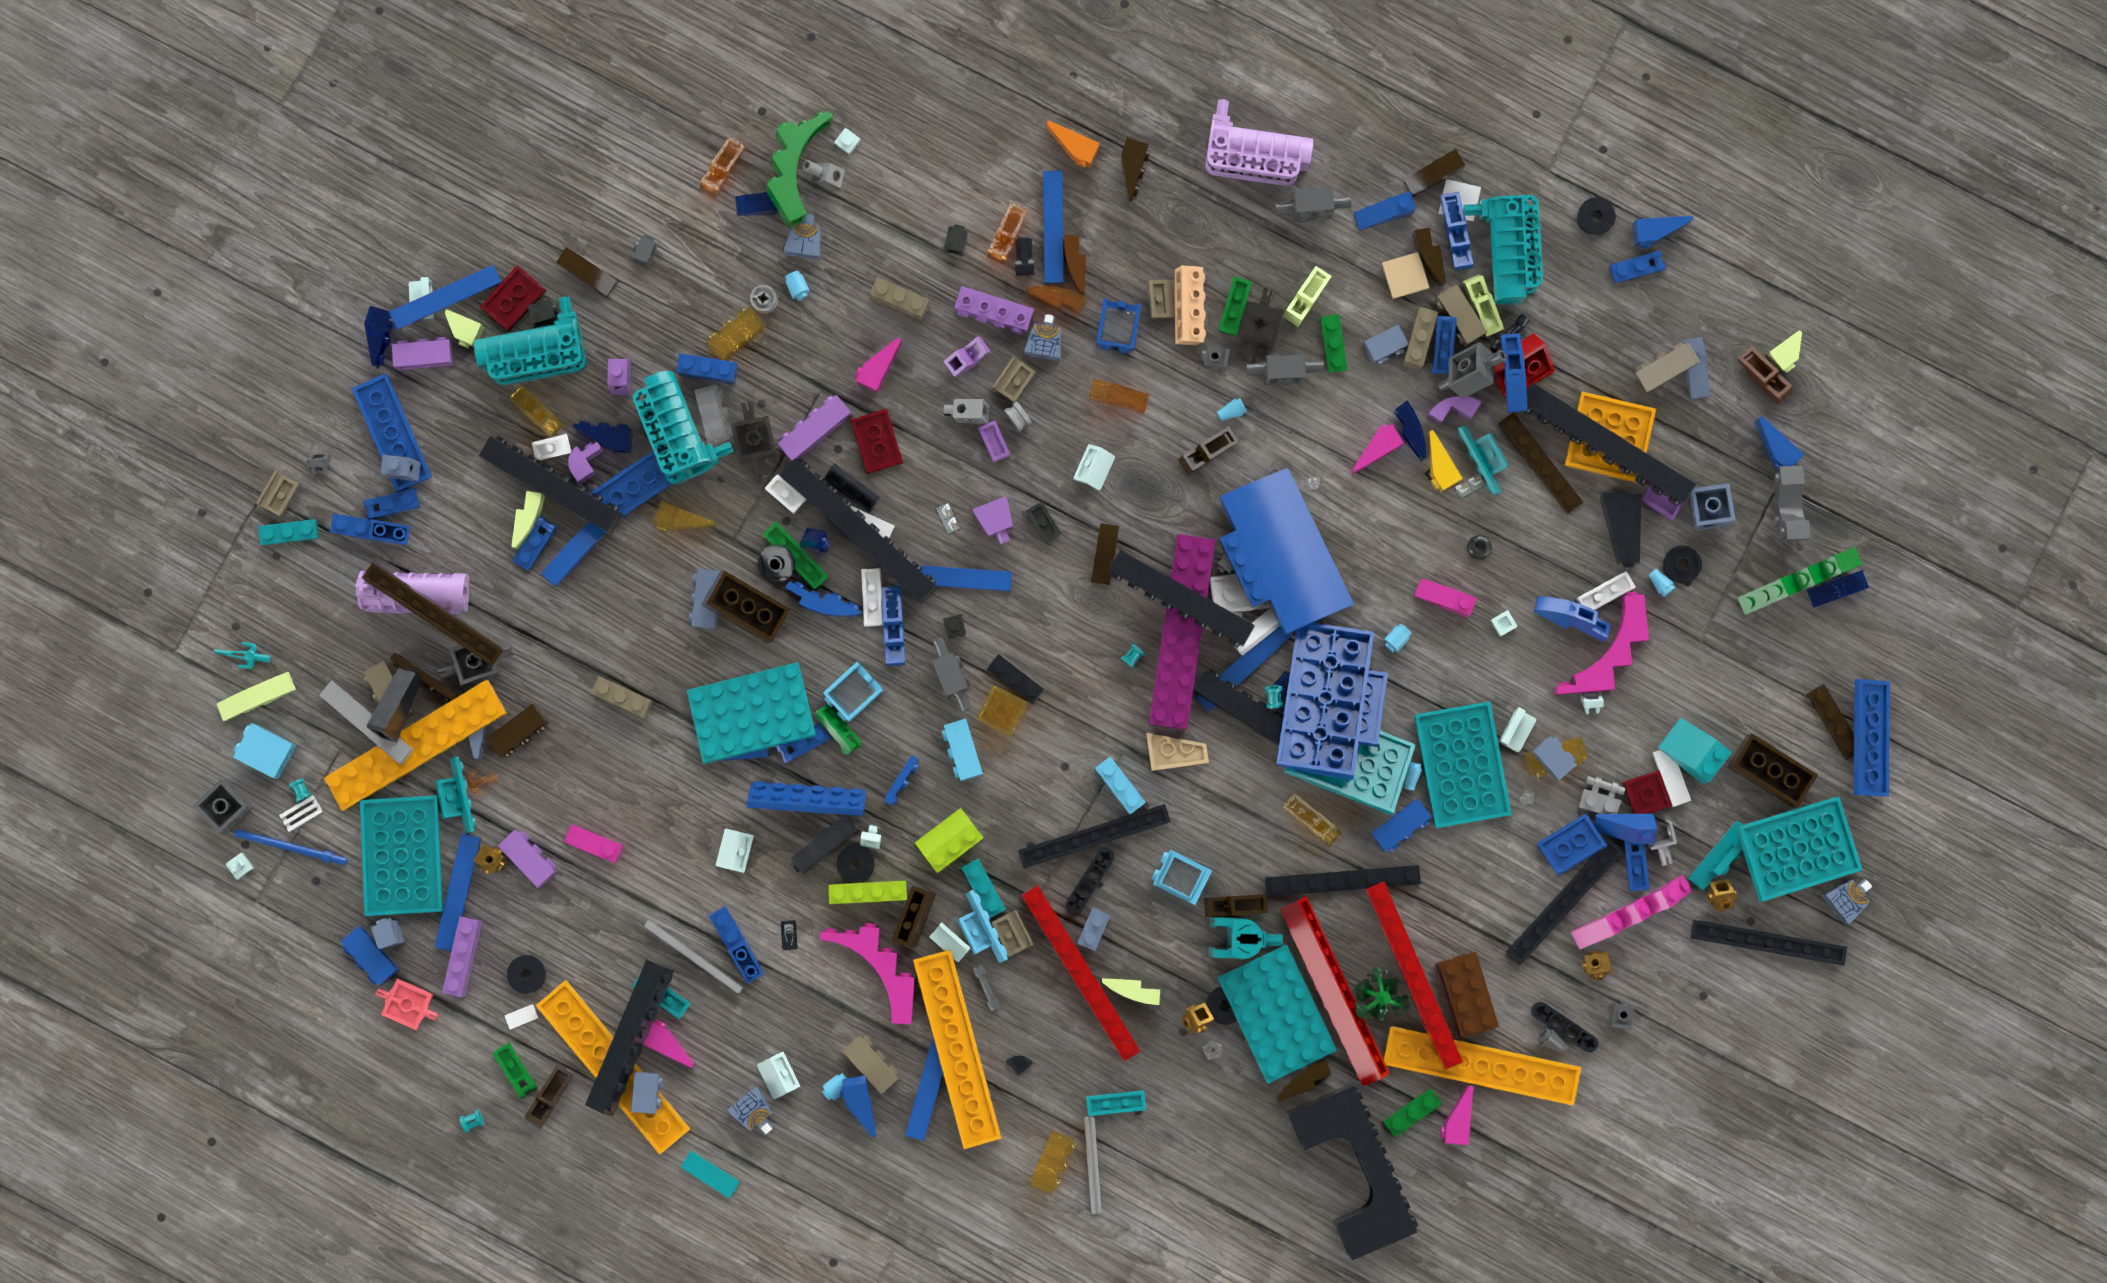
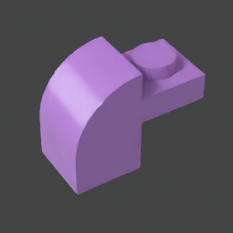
M978 336L964 348L956 350L943 362L953 376L956 377L972 369L991 351L981 337Z
M598 442L587 444L584 447V451H581L576 446L569 455V469L580 484L596 475L588 461L604 451Z

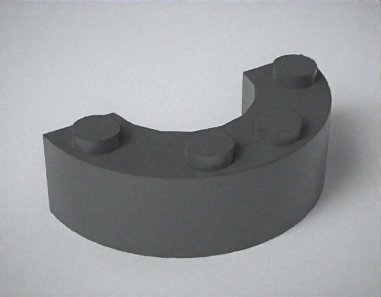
M1803 466L1779 467L1778 473L1774 474L1775 498H1772L1771 501L1772 509H1775L1774 527L1778 528L1780 539L1783 541H1809L1811 539L1809 520H1805L1802 506V494L1805 485Z

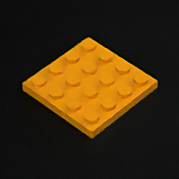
M1587 392L1580 393L1577 406L1579 412L1647 453L1656 413L1655 408ZM1572 441L1569 442L1564 466L1638 483L1635 481L1634 476L1621 473L1618 470V466L1605 463L1602 460L1603 457L1597 453L1596 455L1589 453L1584 445H1577Z

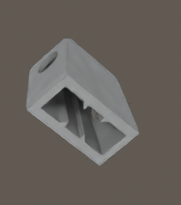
M954 399V405H944V416H953V419L959 423H989L990 405L983 399Z

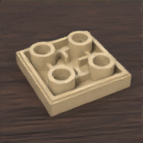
M1419 252L1382 262L1392 300L1429 289Z

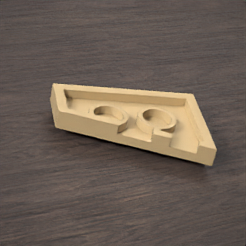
M1146 733L1151 771L1209 763L1205 743Z

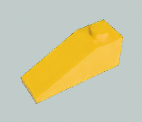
M1431 430L1427 434L1431 483L1436 490L1439 489L1440 492H1443L1460 482L1463 478L1434 430Z

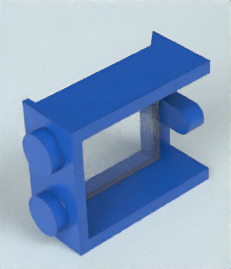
M1104 298L1096 345L1100 346L1099 349L1107 351L1115 348L1120 353L1129 354L1130 351L1134 352L1141 304H1137V306L1130 305L1124 301L1117 303L1107 301L1108 298Z

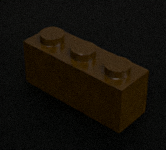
M531 704L488 736L486 740L499 757L509 758L516 752L514 749L521 745L523 747L531 741L530 737L534 734L539 735L544 732L549 722L537 706Z
M916 886L911 887L892 941L907 947L917 948L936 893Z

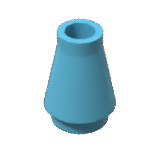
M1241 398L1237 400L1233 399L1217 412L1221 421L1243 416V413L1247 412Z
M1655 569L1648 575L1659 595L1666 597L1676 589L1673 585L1674 582L1659 572L1658 569Z
M1410 761L1404 779V789L1415 790L1422 771L1420 763Z

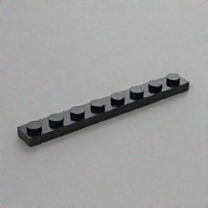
M1163 804L1018 850L1025 869L1155 828L1171 821L1166 805Z
M1610 839L1605 842L1607 847L1594 854L1505 951L1519 966L1621 856L1623 851Z
M1419 865L1265 878L1267 897L1367 889L1380 882H1385L1387 887L1421 884Z
M1695 919L1692 921L1690 939L1845 966L1847 946Z

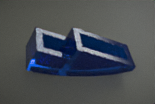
M767 192L735 197L737 216L774 215L779 213Z
M1407 400L1397 407L1393 413L1403 425L1399 430L1400 435L1422 462L1427 457L1424 433L1414 409Z
M1861 570L1808 589L1807 593L1813 608L1870 587L1864 571Z

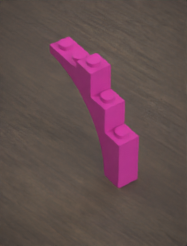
M1681 875L1647 895L1576 928L1571 934L1579 950L1614 936L1623 929L1672 907L1680 899L1692 892L1689 883Z
M865 923L864 927H860L859 934H856V930H845L844 933H837V929L825 928V932H820V940L836 942L862 955L875 968L883 980L891 1004L892 1023L912 1024L915 977H911V973L900 972L899 976H896L898 953L893 952V948H882V951H879L880 928H876V924Z

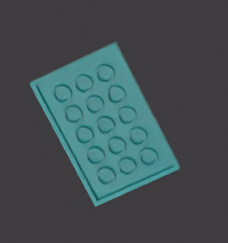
M799 662L687 690L703 764L816 736Z
M1491 702L1415 714L1414 719L1435 829L1512 815Z
M1380 730L1378 747L1358 744L1353 780L1313 774L1285 768L1284 773L1392 815L1395 811L1416 744Z
M438 795L360 800L364 916L442 912L443 889Z
M1839 796L1736 827L1759 902L1863 870Z
M1287 944L1217 977L1267 1084L1337 1051Z

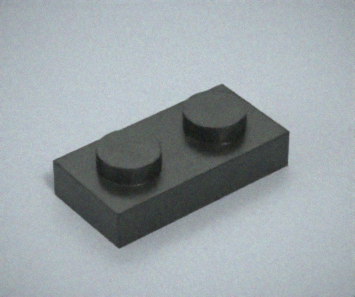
M1042 501L1026 510L1027 515L1045 544L1062 535Z

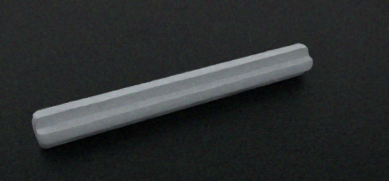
M1094 1116L1084 1117L1091 1213L1099 1214L1102 1210Z

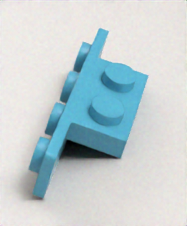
M971 890L965 896L973 912L959 918L957 921L974 954L991 946L998 962L1002 963L1008 959L1007 951L1000 944L998 933L995 928H992L989 922L990 917L980 904L981 899L979 895Z

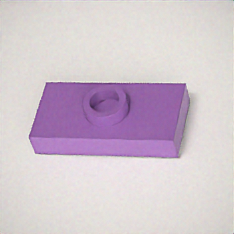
M995 420L978 427L993 463L1011 456Z
M1649 486L1643 494L1641 502L1670 521H1673L1682 506L1671 504L1668 501V497L1663 494L1661 496L1655 494Z

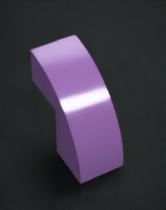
M1460 396L1451 397L1437 404L1427 417L1440 425L1451 409L1469 421L1478 409L1481 401L1468 396L1465 398Z

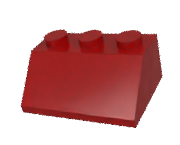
M1535 333L1521 340L1525 363L1526 389L1531 383L1535 384L1555 371L1545 342ZM1502 362L1494 366L1493 380L1506 399L1504 365Z

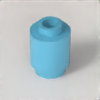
M794 271L785 276V283L792 299L800 301L808 297L807 294L810 290L799 271Z
M1399 624L1398 627L1395 626L1384 639L1385 648L1392 653L1394 651L1399 652L1408 642L1409 636L1412 633L1402 624Z
M843 1073L837 1074L823 1085L824 1090L822 1092L828 1100L833 1099L835 1101L840 1097L839 1087H842V1079H847Z

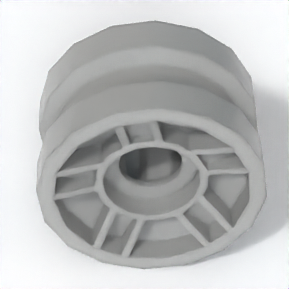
M760 285L751 292L750 301L758 312L769 313L777 307L778 297L770 286ZM763 296H766L768 300L762 303L761 298Z
M1018 402L1013 403L1010 409L1006 408L1004 410L1010 422L1019 432L1023 430L1025 425L1028 426L1032 423Z

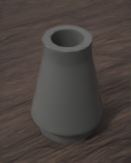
M1545 1028L1538 1037V1041H1540L1542 1046L1556 1051L1560 1055L1568 1047L1553 1029Z

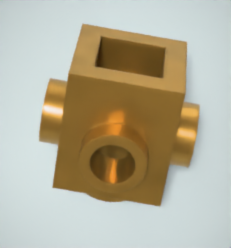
M483 844L473 861L480 865L479 869L487 874H490V872L497 873V871L501 872L504 868L506 856L502 854L503 851L496 846L491 848Z
M1724 879L1710 882V893L1707 894L1709 904L1713 905L1715 912L1735 908L1737 893L1735 888L1732 887L1730 880Z
M1592 951L1589 955L1584 956L1585 962H1582L1585 974L1588 973L1590 979L1602 980L1605 979V976L1613 975L1611 958L1608 952Z
M1205 1002L1198 1006L1194 1004L1188 1007L1186 1013L1181 1017L1184 1027L1188 1029L1190 1034L1195 1032L1200 1034L1209 1029L1208 1025L1214 1020Z

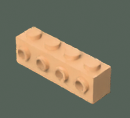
M1182 265L1175 269V344L1197 346L1205 340L1204 320L1206 313L1204 311L1205 292H1203L1205 274L1203 273V267Z

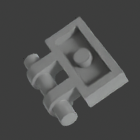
M1588 776L1586 784L1592 785L1591 791L1583 789L1578 808L1597 814H1617L1621 800L1615 799L1614 796L1616 793L1623 795L1625 788L1618 786V783L1615 782L1609 783L1602 781V778ZM1598 789L1608 790V795L1597 793Z

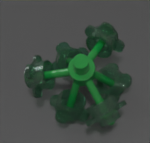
M1376 967L1372 969V973L1367 974V977L1371 976L1372 982H1378L1377 993L1373 992V986L1369 984V979L1367 978L1355 985L1354 989L1357 993V1000L1368 999L1371 995L1375 997V1000L1370 1005H1367L1365 1002L1361 1004L1355 1002L1357 1006L1355 1009L1356 1015L1360 1019L1365 1018L1369 1022V1016H1373L1378 1022H1382L1385 1014L1390 1011L1389 1007L1386 1006L1391 1003V1008L1395 1011V1016L1401 1017L1403 1013L1409 1011L1410 1005L1407 1001V995L1398 996L1394 1000L1391 999V996L1397 994L1396 986L1399 984V981L1396 978H1387L1386 974L1390 973L1389 970L1385 971L1383 967Z

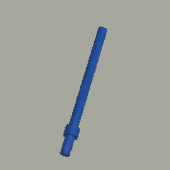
M236 829L234 833L235 837L319 858L326 863L334 862L346 866L348 858L334 855V852L326 850L323 852Z

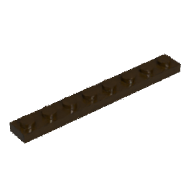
M373 561L362 576L363 580L491 666L494 665L504 649L376 562Z

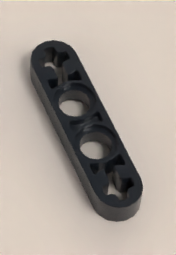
M1101 849L1093 859L1066 902V909L1069 913H1079L1089 900L1114 860V853L1111 849ZM1108 851L1111 860H1106L1103 863L1106 866L1104 870L1100 865L1095 864V861L1098 860L1100 863L1102 860L1100 854ZM1093 867L1100 869L1101 875L1099 878L1094 879L1090 876V870ZM1083 883L1090 886V892L1087 895H1083L1079 891V887ZM1076 892L1080 897L1086 899L1084 902L1080 899L1078 902L1080 908L1072 911L1070 910L1071 905H1069V902H1074L1077 897H1074Z
M1536 1002L1532 1005L1531 1014L1541 1023L1553 1029L1583 1051L1593 1052L1597 1049L1598 1040L1595 1036L1543 1002ZM1543 1006L1544 1012L1549 1014L1552 1011V1014L1548 1018L1542 1014L1537 1016L1538 1011L1535 1010L1536 1007ZM1554 1016H1559L1562 1020L1559 1027H1554L1551 1024ZM1570 1027H1575L1578 1031L1575 1038H1570L1567 1034ZM1581 1036L1586 1040L1592 1039L1593 1047L1586 1048L1585 1042L1580 1040L1578 1044L1577 1041Z

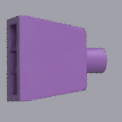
M608 359L607 384L611 395L631 396V359Z
M1006 496L972 509L974 516L988 538L996 535L1000 545L1010 541L1007 531L1013 529V523Z

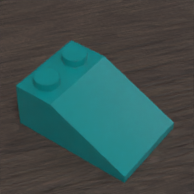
M1679 718L1657 747L1701 784L1709 783L1732 753L1718 740L1682 718Z

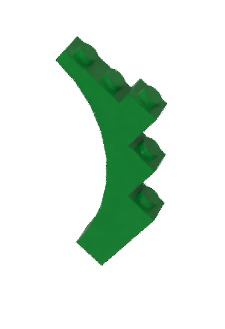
M830 111L825 113L819 112L813 119L800 122L797 127L791 121L780 124L776 129L775 137L783 150H777L771 157L770 164L778 177H773L768 181L766 192L788 228L806 219L807 213L797 189V164L808 143L821 130L832 124L833 116Z
M1853 547L1737 597L1746 615L1862 565L1856 548Z

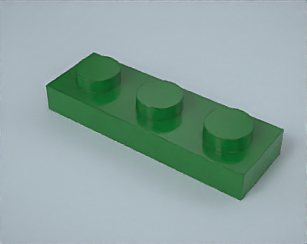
M1234 276L1218 332L1236 337L1252 281Z
M1337 314L1320 317L1328 374L1345 372L1348 368L1340 316Z
M1429 1088L1387 1117L1383 1122L1395 1138L1442 1105L1433 1090Z

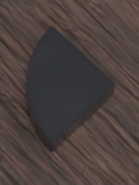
M1014 1056L1006 1060L1018 1076L1033 1064L1030 1059L1023 1056Z

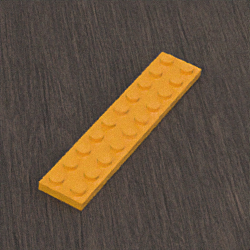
M485 680L401 731L399 737L414 749L402 765L377 745L324 777L341 810L346 811L359 803L360 800L366 799L506 715L507 712L489 680Z
M951 950L914 959L916 975L963 1149L1002 1139Z
M565 980L541 1000L536 1007L596 1078L614 1036L570 983ZM635 1063L634 1071L628 1079L626 1090L620 1098L619 1106L661 1155L691 1128L660 1091L659 1097L662 1098L661 1109H658L657 1113L631 1112L634 1075L637 1071L643 1072Z
M1393 1026L1389 1028L1383 1058L1388 1066L1574 1106L1581 1067L1454 1040L1463 1063L1444 1070L1427 1034Z

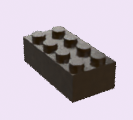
M725 570L719 572L701 606L765 643L773 642L790 611V608Z
M1754 734L1746 735L1727 766L1730 770L1792 808L1800 806L1818 776L1817 773Z

